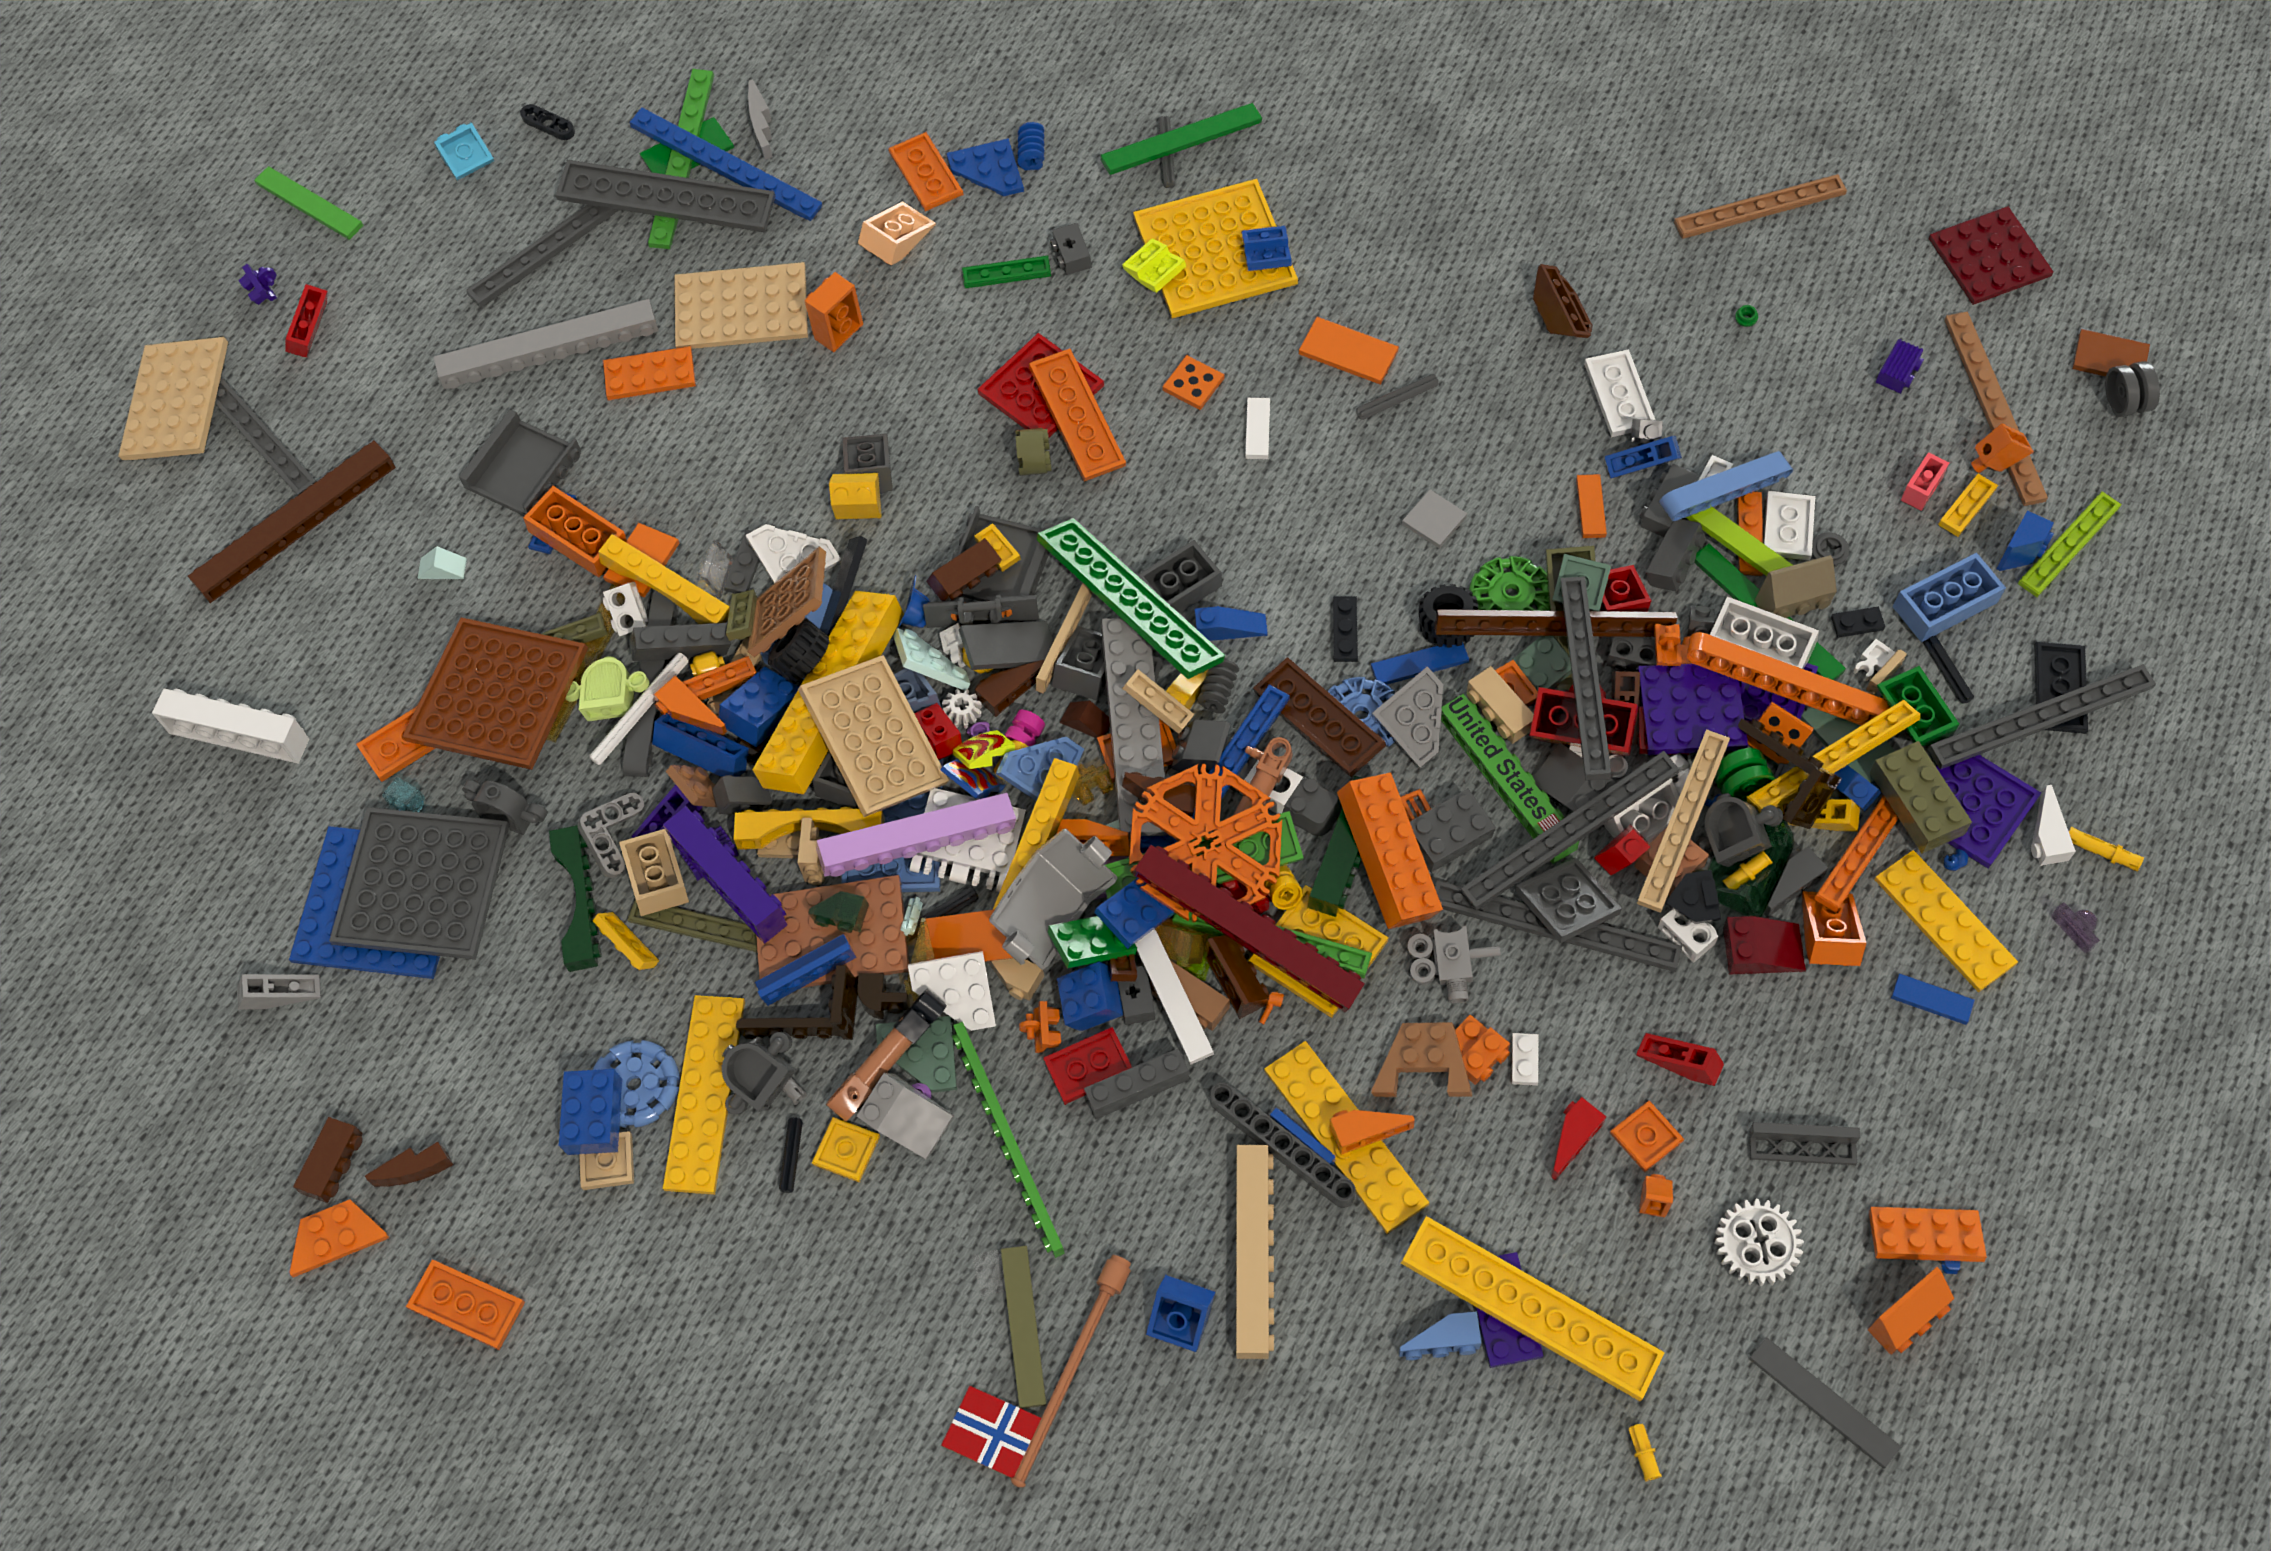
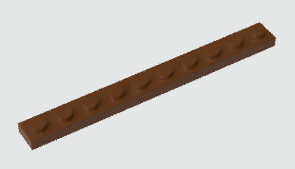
M1437 610L1435 622L1436 635L1567 636L1564 611ZM1590 611L1593 636L1654 637L1655 624L1669 626L1677 623L1676 612Z

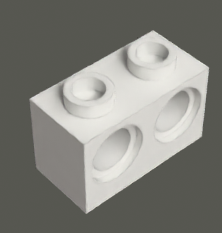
M635 582L603 592L604 606L608 611L610 610L613 618L611 620L612 628L616 633L618 632L619 636L632 633L634 627H647L648 616ZM619 592L625 596V603L623 605L619 604L616 599ZM626 615H630L633 618L632 627L625 624Z
M1672 909L1662 917L1658 925V929L1674 944L1682 946L1681 951L1693 963L1712 948L1718 939L1717 932L1711 924H1694L1675 909ZM1675 919H1682L1686 924L1680 925ZM1693 937H1701L1704 940V942L1699 943L1695 941Z

